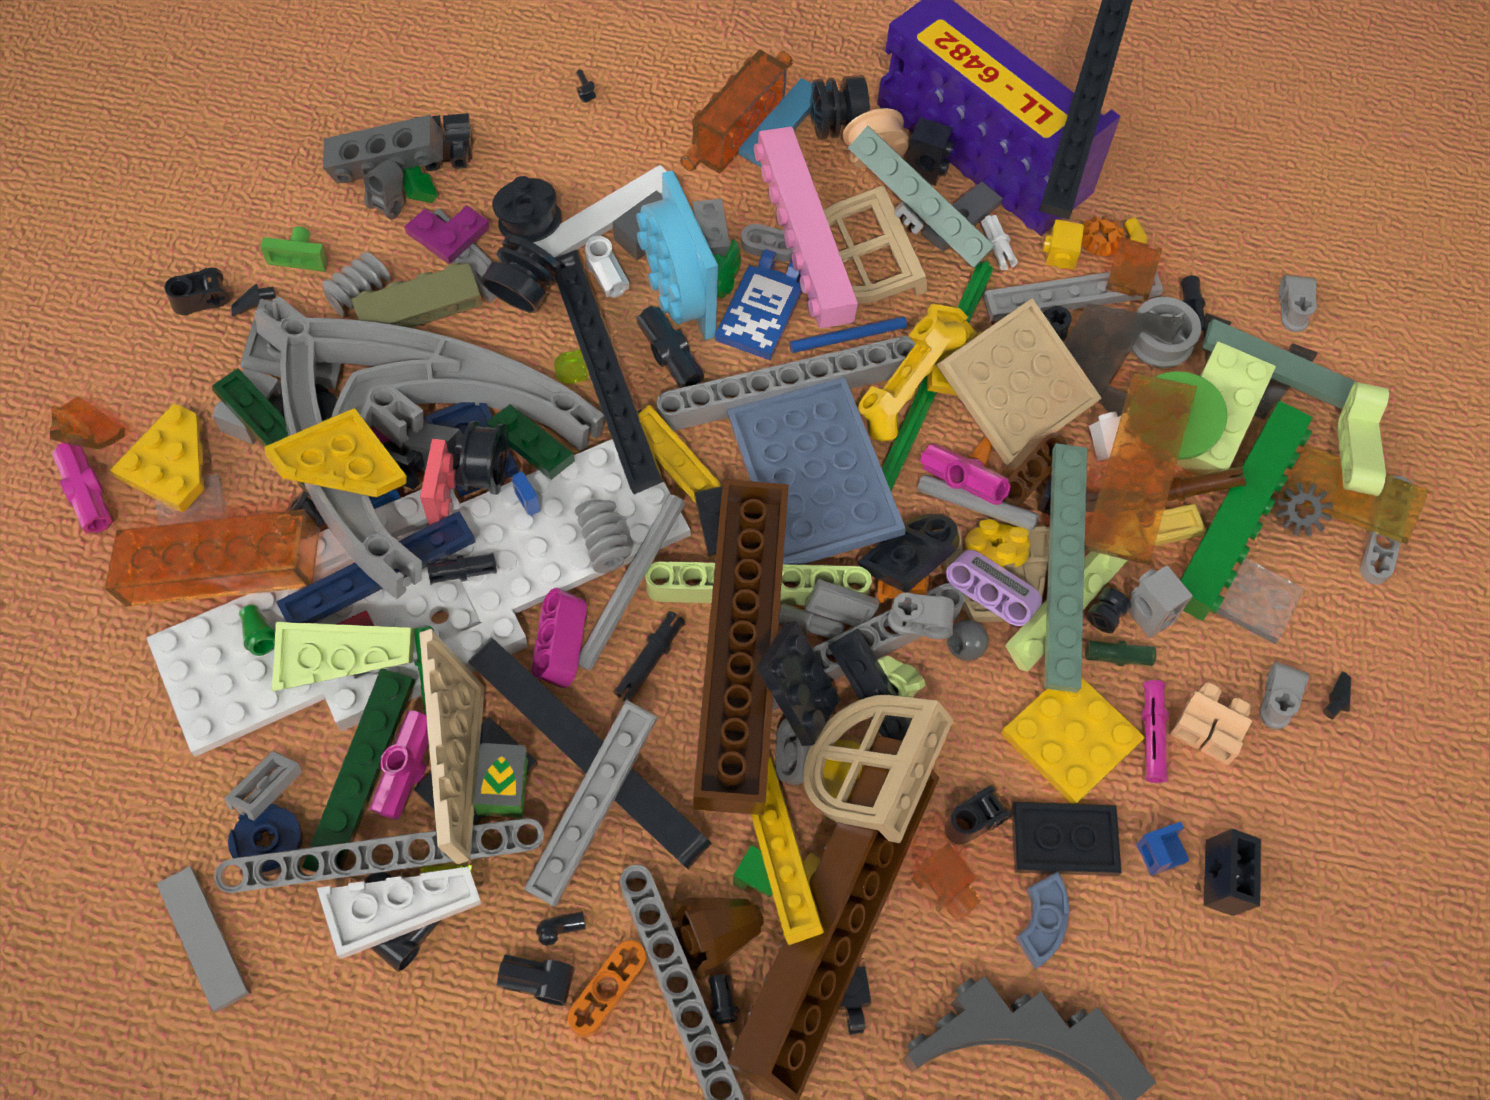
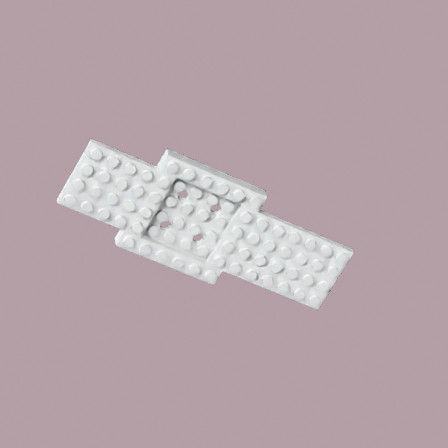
M613 439L574 455L575 462L552 480L539 470L527 475L526 478L536 492L540 506V512L532 516L526 513L515 495L512 482L501 486V491L498 495H492L489 491L459 504L451 489L449 498L452 499L451 515L460 511L473 533L476 543L438 562L456 560V556L459 555L468 558L493 552L497 574L492 573L468 577V581L464 582L456 579L430 585L428 569L426 567L422 569V580L416 585L411 583L410 577L404 578L406 592L400 598L396 599L385 589H382L314 624H336L367 610L374 626L416 628L429 625L470 672H475L477 670L468 663V660L490 637L495 639L511 655L528 648L526 636L515 616L516 613L543 602L547 593L553 588L568 591L606 574L593 570V562L590 560L589 550L585 546L586 539L582 536V528L578 524V516L574 512L578 505L589 500H611L616 503L617 507L613 512L619 513L620 520L617 523L622 524L624 527V531L620 535L627 537L628 542L624 546L630 547L632 551L631 555L624 559L622 565L624 566L631 563L671 494L663 481L634 495L629 487ZM421 490L374 509L385 529L397 541L429 526L420 499ZM681 512L660 549L691 536V530ZM330 529L265 555V561L275 583L146 637L185 739L194 757L326 699L341 732L359 724L380 669L272 691L274 650L268 654L256 656L246 650L243 644L241 619L239 617V611L247 605L258 606L262 615L276 630V622H286L276 601L355 563ZM439 611L449 614L447 621L442 624H435L431 621L432 616ZM415 636L413 663L384 668L411 677L416 681L408 701L422 696L418 666L414 664V660L417 659Z

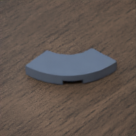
M1058 872L1026 890L1031 902V919L1026 929L1016 937V940L1035 970L1048 961L1057 951L1064 939L1067 928L1069 900L1065 885Z

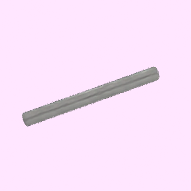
M675 495L668 497L582 648L578 666L586 670L593 668L682 511L685 502Z

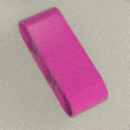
M559 588L551 589L544 598L532 663V674L536 678L560 688H566L573 682L578 668L587 604L583 599Z

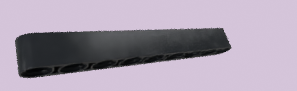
M490 637L468 660V663L579 768L587 773L604 741L495 639ZM631 768L614 801L689 870L712 843Z

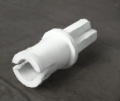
M996 215L986 216L981 221L983 230L987 238L995 245L992 251L995 254L1000 269L1009 270L1006 258L1009 260L1012 268L1018 263L1009 244L1010 237L1004 233Z

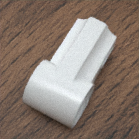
M603 236L590 238L585 246L587 269L595 275L606 297L616 298L623 295L629 289V281L612 252L611 242Z

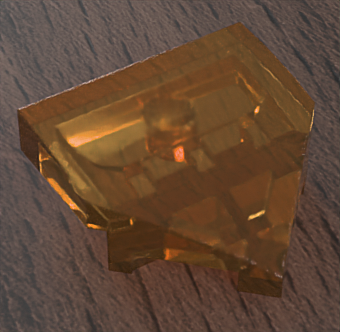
M79 396L60 408L52 406V423L50 427V439L81 447L102 449L125 437V428Z

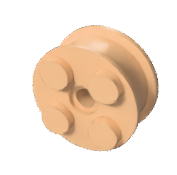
M882 108L863 113L853 119L843 131V140L848 146L853 143L867 125L900 156L907 152L910 145L909 135L902 130L904 124L903 116L894 109ZM850 151L849 158L855 167L868 168Z

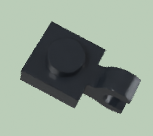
M865 966L856 968L839 1007V1010L845 1009L849 1035L863 1034L866 1028L861 1007L870 1006L871 997Z

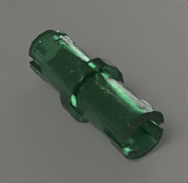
M1088 640L1085 657L1087 661L1115 663V666L1123 667L1125 664L1153 667L1156 661V647L1127 644L1124 640H1118L1116 643Z

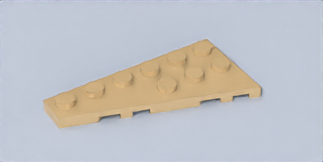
M429 629L419 634L437 844L442 852L447 854L456 864L470 861L474 795L485 687L432 629Z

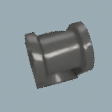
M386 159L364 176V204L369 209L376 208L383 212L388 219L393 220L400 214L404 205L403 172L397 163Z

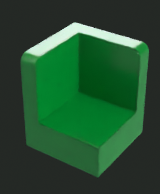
M751 845L733 876V885L744 891L749 885L766 896L771 897L773 893L761 850Z

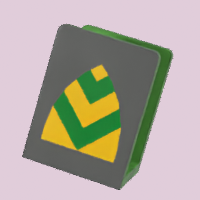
M482 743L480 745L474 795V807L477 815L523 818L528 767L525 746Z

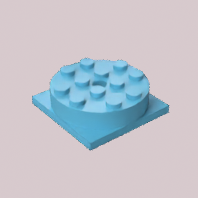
M671 170L662 173L663 200L643 205L640 213L636 214L637 223L641 232L637 233V238L641 249L646 252L651 273L648 274L649 283L653 291L658 290L660 295L658 301L663 314L668 313L676 324L696 319L704 339L708 340L714 338L716 333L718 264L675 173Z

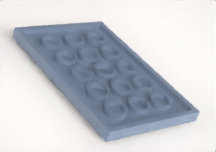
M845 377L727 410L728 419L750 481L789 484L783 564L802 565L905 535L904 523Z

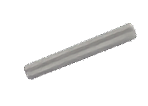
M928 475L922 476L918 484L919 492L1027 530H1033L1037 526L1039 515L1035 512L1003 501L999 505H994L962 488H950L945 481Z

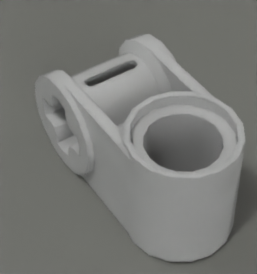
M1283 275L1279 286V300L1281 303V322L1285 329L1291 332H1302L1307 328L1309 316L1317 308L1315 278Z
M902 593L894 599L892 610L888 616V624L892 630L900 634L926 636L932 639L949 638L953 635L954 601L944 596Z
M1276 661L1273 663L1266 680V691L1260 710V718L1266 726L1278 730L1283 729L1289 724L1291 717L1300 708L1302 696L1309 678L1308 672Z

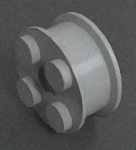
M1156 297L1146 301L1139 307L1128 332V342L1133 353L1143 362L1159 369L1175 367L1185 362L1191 355L1194 345L1201 334V322L1196 312L1183 301L1171 297Z

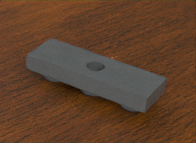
M981 181L955 202L953 206L976 226L1001 205L1003 198ZM929 225L923 228L922 235L942 252L950 247Z

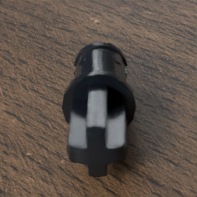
M1193 275L1187 276L1181 281L1183 302L1196 312L1201 322V331H1203L1206 327L1203 310L1206 302L1201 294L1200 278Z

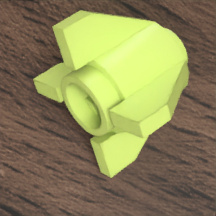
M883 656L878 659L879 664L899 696L913 698L920 689L926 686L924 678L911 665L904 664L890 656Z

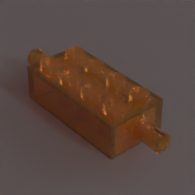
M759 49L752 57H748L745 60L742 68L735 75L733 74L728 78L726 85L719 92H715L712 95L709 103L702 110H698L692 119L693 138L691 143L693 146L680 157V162L685 169L693 172L702 163L721 174L739 154L741 145L785 97L787 69L793 64V59L787 52L780 51L776 57H773Z

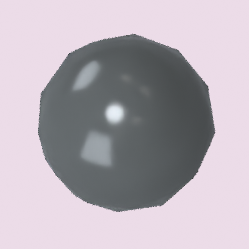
M961 620L954 624L953 635L947 638L950 652L962 661L977 660L984 655L989 643L986 629L974 620Z

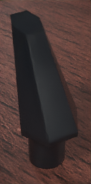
M254 284L231 305L232 316L234 317L258 307L260 299H275L274 286L259 288L258 284Z
M1343 671L1332 692L1329 694L1330 703L1323 709L1325 716L1330 719H1334L1341 711H1350L1351 677Z

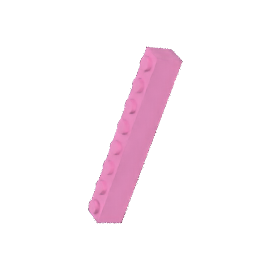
M793 127L759 131L758 144H754L755 159L757 162H761V173L764 183L768 182L769 198L772 204H776L779 226L784 227L786 247L792 249L793 267L795 271L799 270L800 285L803 294L808 295L811 317H816L819 329L854 323L858 302Z

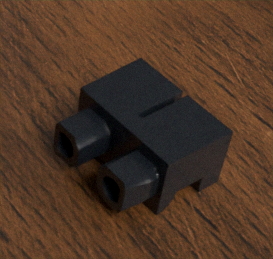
M469 113L443 115L445 139L443 133V161H451V165L455 169L467 168L468 159H472V129ZM440 115L432 116L443 130ZM441 161L424 166L425 170H438Z

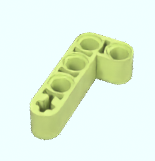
M1355 382L1341 411L1337 431L1343 486L1346 490L1379 496L1384 487L1386 469L1379 422L1388 403V388Z

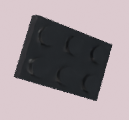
M797 621L785 622L758 664L757 669L801 745L812 746L818 739L840 698Z

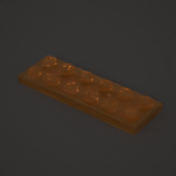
M1133 373L1087 535L1085 550L1150 565L1197 386Z

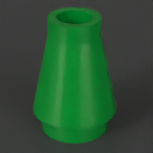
M247 605L239 611V617L241 619L244 648L256 656L270 653L275 647L274 628L262 615L258 606Z

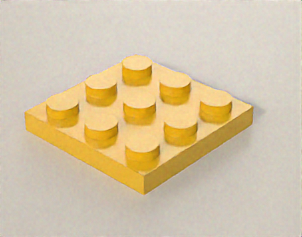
M1082 677L1081 689L1077 693L1046 689L1004 727L1000 733L1071 804H1077L1145 739L1125 717Z

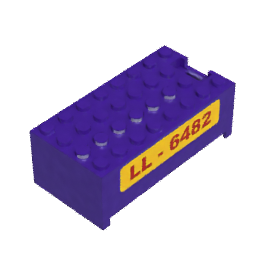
M921 0L889 23L885 52L888 55L892 53L889 72L880 81L877 105L881 109L888 108L900 112L904 120L903 127L912 133L920 117L952 127L950 140L955 141L950 158L946 159L951 160L950 163L960 170L966 178L971 179L977 185L982 181L1003 198L1001 203L1003 207L1022 220L1028 228L1033 229L1040 236L1045 234L1053 227L1055 219H1063L1062 217L1040 212L1039 209L1074 92L953 0ZM1112 109L1105 115L1100 113L1073 210L1094 193L1121 117Z

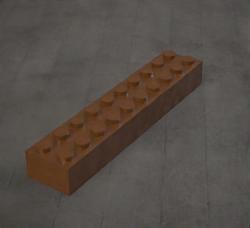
M723 479L693 793V810L764 815L773 695L759 673L757 666L778 635L789 484Z
M878 736L869 751L897 755L903 741ZM864 765L859 778L856 779L853 785L852 793L847 803L873 808L890 769ZM933 769L901 843L888 841L879 830L838 822L831 839L826 843L822 859L809 881L824 933L788 945L786 939L783 938L771 970L764 978L760 994L748 1013L747 1022L739 1039L733 1045L731 1057L728 1061L731 1067L761 1091L784 1100L800 1099L937 785L939 776Z

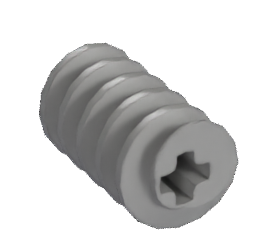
M364 252L361 254L360 260L354 259L351 261V267L344 266L341 273H334L332 281L329 279L324 280L322 287L325 297L332 308L339 315L344 316L345 312L342 305L345 304L350 309H353L354 305L351 300L353 297H357L362 291L372 290L371 284L381 289L383 285L380 278L383 277L388 282L391 281V278L385 266L375 256Z
M589 500L578 505L574 511L578 516V524L582 528V536L586 539L585 546L589 550V558L593 562V570L598 573H608L620 568L624 563V559L632 553L630 547L624 546L627 544L628 539L625 535H620L623 533L624 527L622 524L617 523L620 520V515L617 512H613L617 506L611 500Z

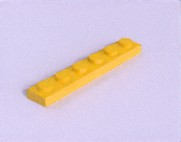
M770 757L768 761L764 815L751 814L783 933L788 945L820 935L824 931L775 766Z

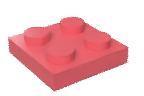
M432 439L420 495L429 526L451 515L452 499L449 498L450 490L455 489L457 485V470L453 469V454L448 452L446 441Z

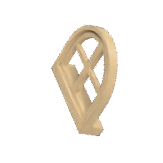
M884 185L835 203L824 210L829 227L837 222L848 247L839 251L842 262L853 259L864 283V286H852L858 304L875 302L913 288L916 296L927 292L926 275L900 219L895 215V208ZM872 208L884 235L854 246L842 219ZM890 246L901 274L871 284L859 257Z
M877 695L852 703L839 711L826 723L815 744L810 746L803 769L804 786L808 797L825 816L836 822L879 830L888 841L901 843L953 723V718L940 702L936 700ZM885 715L913 718L897 755L869 751ZM873 717L859 750L833 746L849 728L860 721ZM826 759L852 763L836 799L830 796L825 787L824 766ZM862 765L890 769L873 808L845 803Z

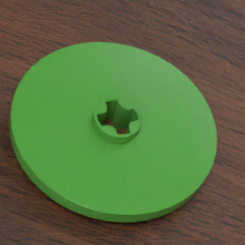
M1168 372L1151 378L1138 389L1131 402L1129 421L1135 438L1146 450L1165 459L1186 460L1208 452L1218 443L1226 427L1227 407L1219 390L1205 378L1188 372ZM1175 410L1180 411L1182 420H1175L1173 415Z

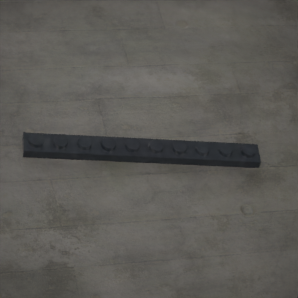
M1102 0L1039 209L1040 212L1070 219L1133 0Z
M573 250L555 258L561 265V270L555 279L632 493L635 495L662 483L663 479L577 250Z

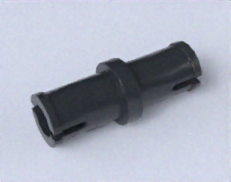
M493 552L468 558L459 555L456 556V560L432 564L427 563L430 585L456 579L464 582L468 581V577L492 573L497 574Z

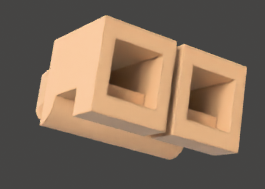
M1206 682L1200 691H1196L1187 702L1170 735L1196 749L1204 742L1201 752L1229 765L1239 755L1245 733L1252 723V720L1248 718L1251 704L1240 698H1234L1229 707H1226L1217 702L1222 692L1220 688Z

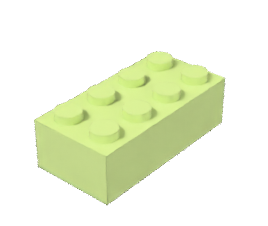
M1218 341L1200 376L1211 382L1224 398L1227 407V422L1224 433L1213 448L1198 457L1186 460L1162 459L1198 475L1229 469L1276 366Z

